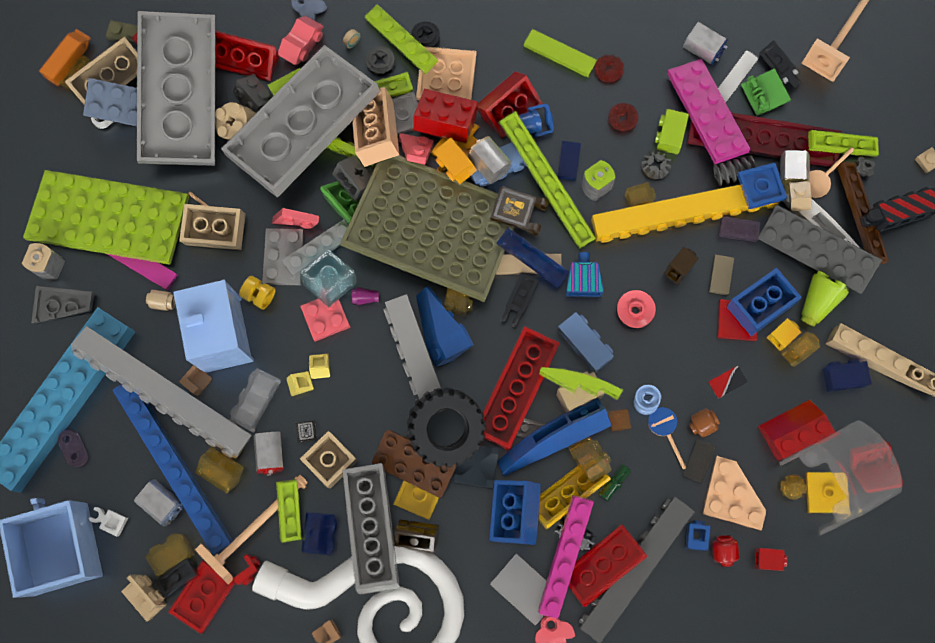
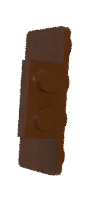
M391 430L385 431L372 460L373 465L382 463L386 472L439 498L443 496L457 464H454L453 467L449 468L443 465L438 467L431 462H426L416 453L408 435L404 437Z

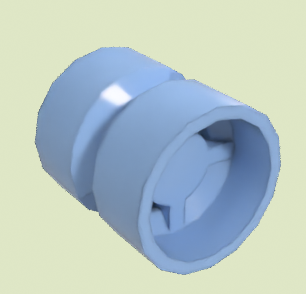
M652 385L641 386L634 397L635 409L644 415L654 413L661 401L659 390Z

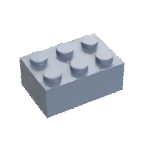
M89 78L83 116L137 126V88Z

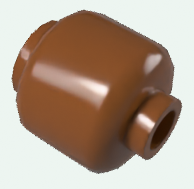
M704 408L691 416L692 423L689 425L694 434L698 433L701 437H706L718 431L720 421L714 410L710 411L708 408Z

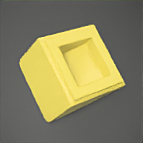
M329 354L309 356V371L312 379L330 377Z
M309 371L291 374L287 377L291 396L314 389Z

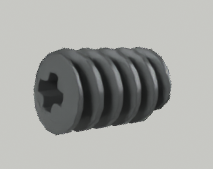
M748 155L746 158L740 157L739 160H726L724 163L721 162L713 165L714 176L719 186H722V180L729 184L730 178L736 183L738 172L756 168L755 161L751 155Z

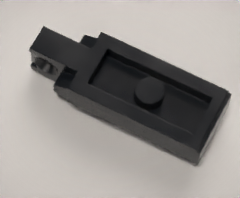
M775 40L759 52L771 69L776 70L780 80L784 81L785 84L790 82L794 88L802 84L796 76L799 73L798 68Z

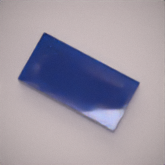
M562 142L558 178L576 180L581 143Z

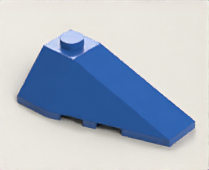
M429 286L416 295L427 350L436 367L454 361L474 345L466 328L454 320L453 313L447 311L442 306V301Z

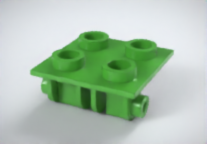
M775 69L755 78L752 75L747 78L746 82L741 84L756 116L791 101Z

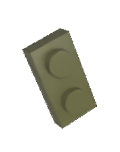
M111 20L106 37L108 40L119 41L125 37L130 44L136 45L132 37L138 32V26Z

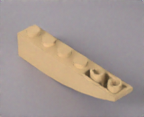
M842 323L832 329L825 343L826 345L879 373L935 396V373Z

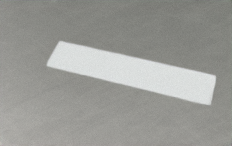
M749 51L743 54L718 88L725 103L758 60V57Z

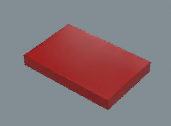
M202 560L196 569L199 575L186 584L169 610L170 614L200 634L204 633L235 585L234 579L227 584L205 560Z

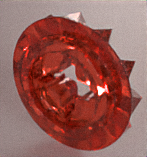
M605 54L595 64V73L602 81L614 82L623 75L624 63H622L620 57L617 58L614 54ZM606 64L609 66L611 64H614L613 70L609 69L605 72L607 67Z
M619 103L611 108L609 124L614 129H618L621 132L629 131L637 124L638 112L632 105ZM627 113L626 119H627L628 121L623 120V121L619 122V120H620V116H619V115L623 116L624 114Z

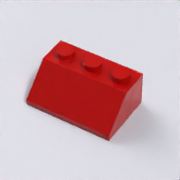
M515 71L478 103L477 111L483 120L503 139L507 134L499 123L500 120L515 111L519 116L528 112L529 107L543 103L527 75Z
M811 400L758 426L777 461L835 432L827 416Z

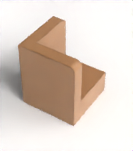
M193 365L179 382L194 395L199 396L212 381V377Z
M332 619L312 632L317 643H334L343 637Z

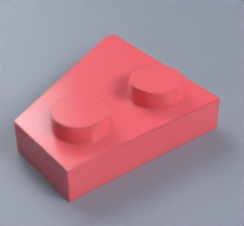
M399 133L398 141L402 143V151L405 153L406 160L426 164L433 148L434 140Z
M285 208L276 213L272 219V224L300 226L306 229L314 227L319 222V216Z

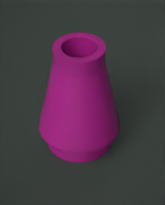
M361 287L352 288L351 302L356 304V306L379 302V291Z

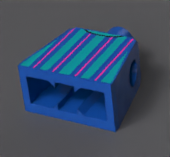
M581 252L578 254V262L571 263L565 296L602 297L603 285L599 264L597 262H590V253Z

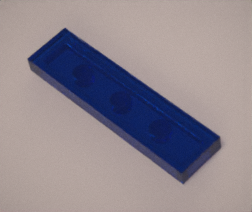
M508 227L496 243L557 288L569 273L568 270Z

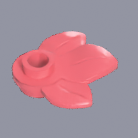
M544 616L541 621V629L536 633L535 642L566 643V639L575 637V632L569 623L562 622L559 618ZM554 621L555 626L551 629L548 628L547 623Z

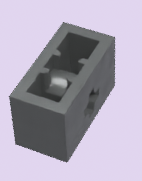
M355 155L338 162L332 173L354 201L361 199L372 176Z

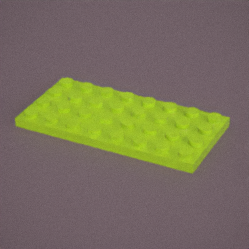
M45 170L23 238L28 241L171 265L182 225L184 204H188L189 195L187 193Z

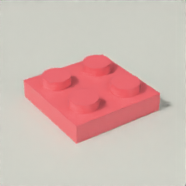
M336 292L300 306L315 342L350 328Z

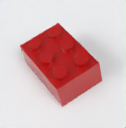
M424 88L413 115V130L467 143L477 117L478 101Z

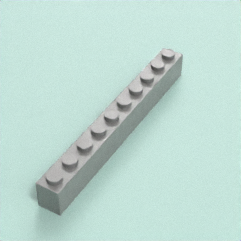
M86 326L72 342L71 347L74 356L81 360L84 358L90 362L89 365L92 368L105 372L110 380L114 382L117 380L122 383L124 389L131 393L134 391L142 401L152 403L160 413H167L173 417L172 420L179 425L184 424L195 436L200 435L206 439V443L210 446L220 448L225 456L237 459L250 441L251 435L89 327Z

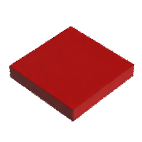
M720 299L717 338L756 341L757 333L751 337L727 308L731 300Z

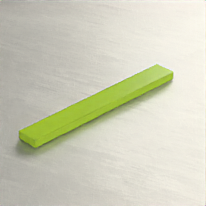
M515 111L500 120L499 123L578 248L580 249L595 240L596 237L517 112Z

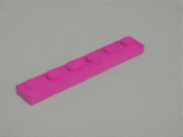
M575 495L572 496L538 608L539 614L559 618L594 503L592 500Z

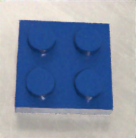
M775 163L738 172L737 176L748 209L786 200L787 195Z

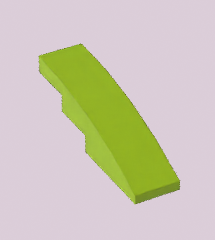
M542 367L539 373L573 394L579 387L595 397L600 390L617 400L623 391L604 380L565 369Z

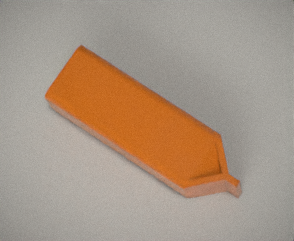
M77 29L74 32L68 33L39 72L46 79L59 86L85 53L91 38Z

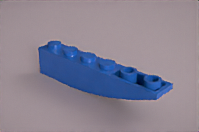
M596 398L546 423L520 441L497 461L503 475H508L612 426L606 409L600 399Z

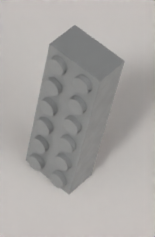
M406 294L385 302L387 308L383 310L388 324H393L390 330L395 342L399 341L396 347L401 359L405 358L406 362L402 364L407 377L411 376L412 378L409 381L414 395L418 394V399L420 400L424 396L423 394L440 388ZM448 408L440 409L436 411L434 414L447 410Z
M380 463L343 469L356 591L358 594H366L400 588L384 466Z

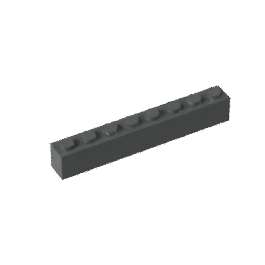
M673 497L671 500L667 498L661 506L664 510L660 515L656 514L650 521L651 528L648 532L644 530L639 536V545L648 557L609 587L601 597L598 596L593 600L591 611L589 613L585 612L578 621L580 623L579 628L598 643H601L695 512L678 498Z

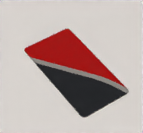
M739 366L709 381L717 398L747 383V379Z

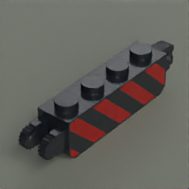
M925 187L916 193L911 191L902 197L897 195L886 202L880 200L874 203V207L867 212L868 214L860 219V224L863 227L875 226L877 230L884 231L934 216L935 187L930 189Z

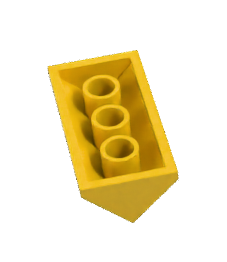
M588 457L540 494L538 520L545 529H548L567 514L573 495L586 499L611 478Z

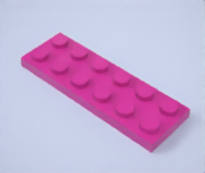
M699 59L669 69L667 75L714 164L749 153L750 147L703 60Z

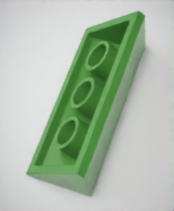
M338 181L321 186L320 190L324 198L349 225L360 199L354 201Z

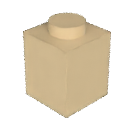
M810 182L789 183L791 212L811 210Z

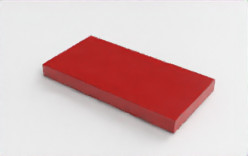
M621 524L575 562L568 586L580 603L586 607L647 558L648 555L623 524Z

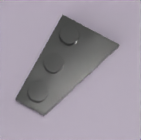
M36 286L31 323L36 324L90 312L93 308L94 292Z

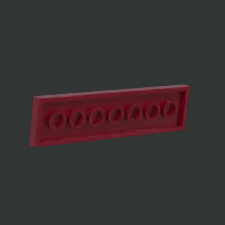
M731 113L750 147L748 154L781 159L782 153L786 150L807 151L810 155V164L832 167L838 161L839 153L809 150L808 132L817 130L842 133L841 130ZM691 120L687 143L705 146Z

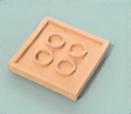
M425 47L437 58L438 63L426 74L419 70L416 99L420 100L425 88L472 100L476 51Z

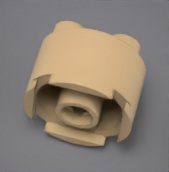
M234 102L227 103L218 108L215 112V127L218 135L230 140L256 113L250 108Z

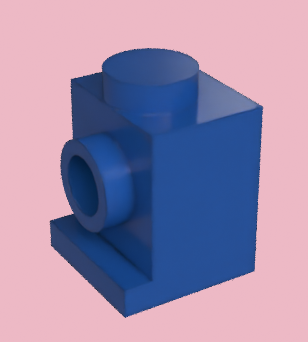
M693 520L692 524H687L685 548L708 551L710 526H706L704 521ZM695 531L700 534L698 539L693 537Z

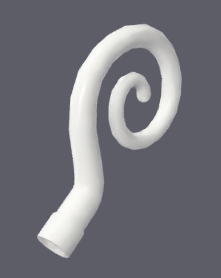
M395 546L397 564L405 563L417 567L427 574L437 585L443 599L444 619L442 627L432 643H455L459 637L464 620V598L455 575L440 558L431 552ZM352 556L315 582L307 581L289 573L285 568L265 561L256 576L252 591L274 601L277 599L301 609L307 610L325 606L355 583ZM400 586V588L380 591L373 595L363 606L358 618L357 635L360 643H378L372 631V622L376 612L390 601L401 600L407 603L410 613L400 623V629L404 632H410L414 629L422 617V602L414 591Z

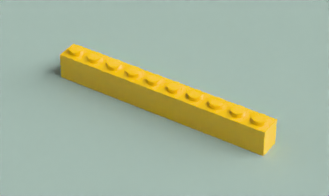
M741 185L595 214L592 215L591 223L596 242L606 243L612 241V238L620 237V239L630 237L631 234L638 233V235H644L655 229L663 231L670 226H675L676 228L685 226L689 222L698 224L709 218L717 220L722 218L723 215L730 214V216H736L741 214L742 211L755 212L762 207L770 209L776 207L780 201L748 209Z

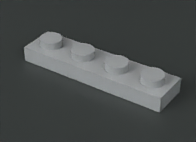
M344 219L282 260V263L292 277L340 246L348 227Z

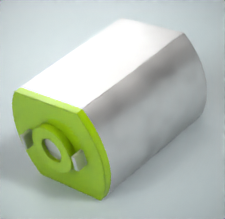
M600 160L584 171L582 189L588 198L597 201L612 190L615 181L613 168L607 162Z

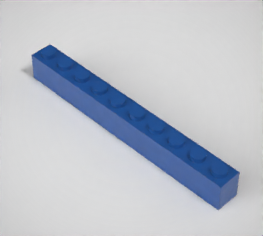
M123 384L117 386L112 391L211 553L219 555L233 542L230 534L149 403L142 401L134 391L131 393L124 389Z

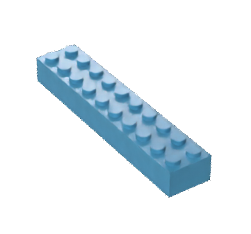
M97 307L78 335L87 326L123 350L135 331ZM71 345L0 441V484L10 491L20 493L23 491L106 374L102 370L97 371L89 365L90 362L84 358L81 360L74 356Z

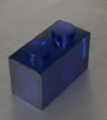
M853 359L847 361L848 364H841L840 361L828 363L829 366L823 369L827 392L863 388L871 385L867 361L860 362V359Z

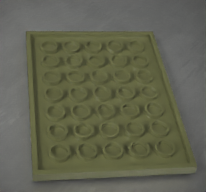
M398 155L377 163L341 240L340 246L485 302L514 227L490 219L498 196L497 193L466 181L459 185L456 180L451 181L446 173L420 163L407 161L405 157Z

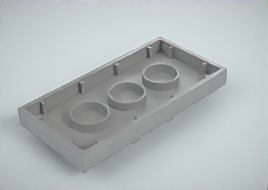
M138 11L137 162L139 164L215 166V15Z
M324 45L221 149L230 160L278 198L380 93L378 84Z

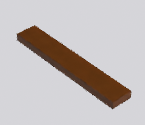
M842 161L837 168L864 249L882 259L881 264H886L889 262L879 230L875 226L863 227L860 224V219L868 214L867 212L871 210V206L860 174L856 171V162Z

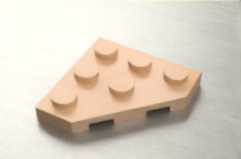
M716 456L702 514L756 530H762L766 509L738 463Z

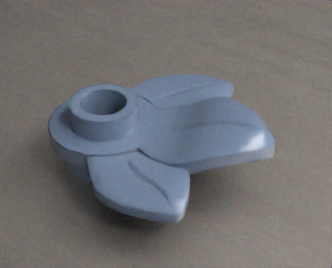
M323 0L291 1L293 9L299 12L301 17L307 16L312 20H315V14L327 10Z

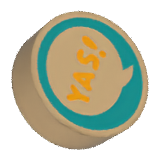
M354 29L349 30L343 38V44L348 48H353L358 43L360 34Z

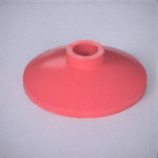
M629 291L618 301V316L629 327H644L655 316V303L651 296L643 291ZM632 308H637L639 313H633Z

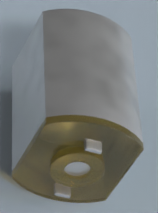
M786 150L781 155L780 178L786 194H789V183L810 182V155L807 151Z

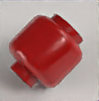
M731 535L717 536L716 540L712 542L713 559L721 563V566H732L733 562L739 560L738 541L733 539Z

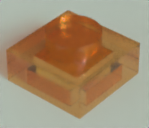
M628 409L608 412L612 425L610 426L611 432L631 429Z

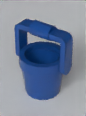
M548 104L529 107L528 112L519 115L529 133L534 134V137L554 131V120ZM544 107L545 119L549 128L548 131L541 132L542 123L540 115L535 110Z

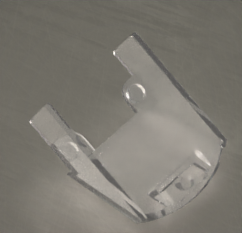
M860 420L779 461V464L782 466L800 457L803 464L807 467H816L826 462L847 498L838 502L833 507V515L836 520L818 528L820 535L864 515L902 492L901 473L892 450L873 428Z

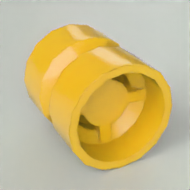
M251 275L243 283L239 296L248 302L253 301L255 306L264 310L272 301L275 295V288L266 283L262 284L261 280Z

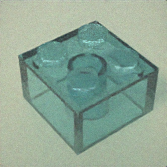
M330 250L326 251L300 272L303 285L328 307L357 285L355 271Z

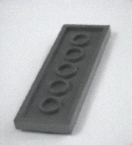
M776 205L758 237L759 240L811 268L827 274L830 278L841 281L847 287L860 294H863L882 262V259L779 205Z

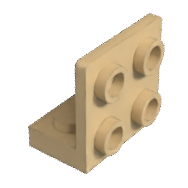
M142 574L129 575L127 579L131 583L121 592L146 621H150L167 605L164 601L165 597L162 596L159 590H155L151 586L153 583L148 576H143Z

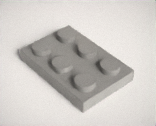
M266 228L263 284L301 285L302 271L292 277L282 263V260L304 246L303 229Z

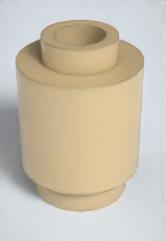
M151 290L146 296V304H148L150 309L169 311L175 308V297L171 292Z

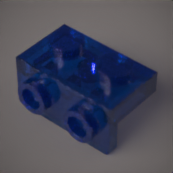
M306 512L302 553L330 555L334 548L332 536L333 531L336 529L335 515Z

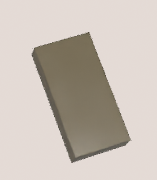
M715 254L709 287L710 293L729 295L734 264L733 257Z

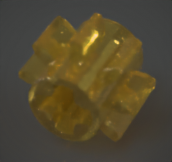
M788 475L785 477V481H781L783 495H786L789 499H799L802 497V493H806L807 484L798 475Z

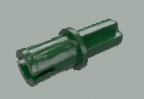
M622 464L598 494L606 501H609L616 490L621 488V484L631 473V470Z

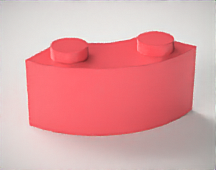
M307 16L297 18L292 30L282 39L277 55L295 65L301 61H306L316 42H319L322 38L323 33L321 31L323 25Z

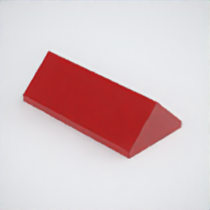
M215 30V67L248 76L255 74L257 78L267 81L272 80L280 58L274 45Z

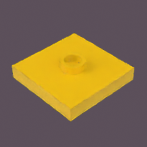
M847 472L805 473L808 513H850Z

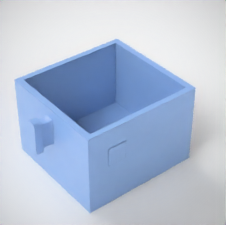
M225 280L174 291L187 361L205 373L254 362L250 353L240 304L242 299Z
M34 498L30 500L34 511L0 520V532L13 598L37 596L103 577L92 522L89 520L91 516L88 503L68 500L44 507V499Z

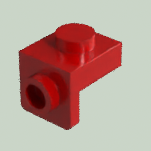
M251 554L243 556L250 567L233 578L237 585L244 584L246 586L255 580L254 576L260 570L259 566L261 563L255 555L252 556Z

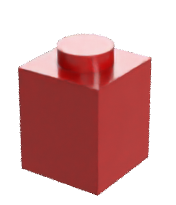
M755 548V569L784 571V567L787 566V555H784V550Z

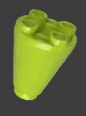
M818 271L812 277L801 313L803 316L800 319L812 327L816 323L819 324L849 293L846 284L838 280L835 282L831 281L828 278L829 276L821 271Z

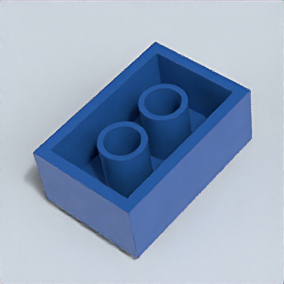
M775 268L734 297L727 308L752 337L795 306L802 297L783 274Z
M494 480L489 541L536 545L541 484L530 481Z

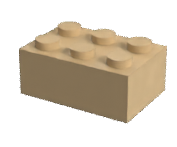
M184 204L180 242L189 246L241 250L246 214L241 209Z

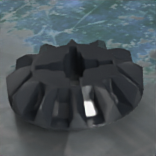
M428 21L416 24L411 31V35L424 47L437 45L440 38L438 27ZM423 30L429 35L428 41L423 37Z

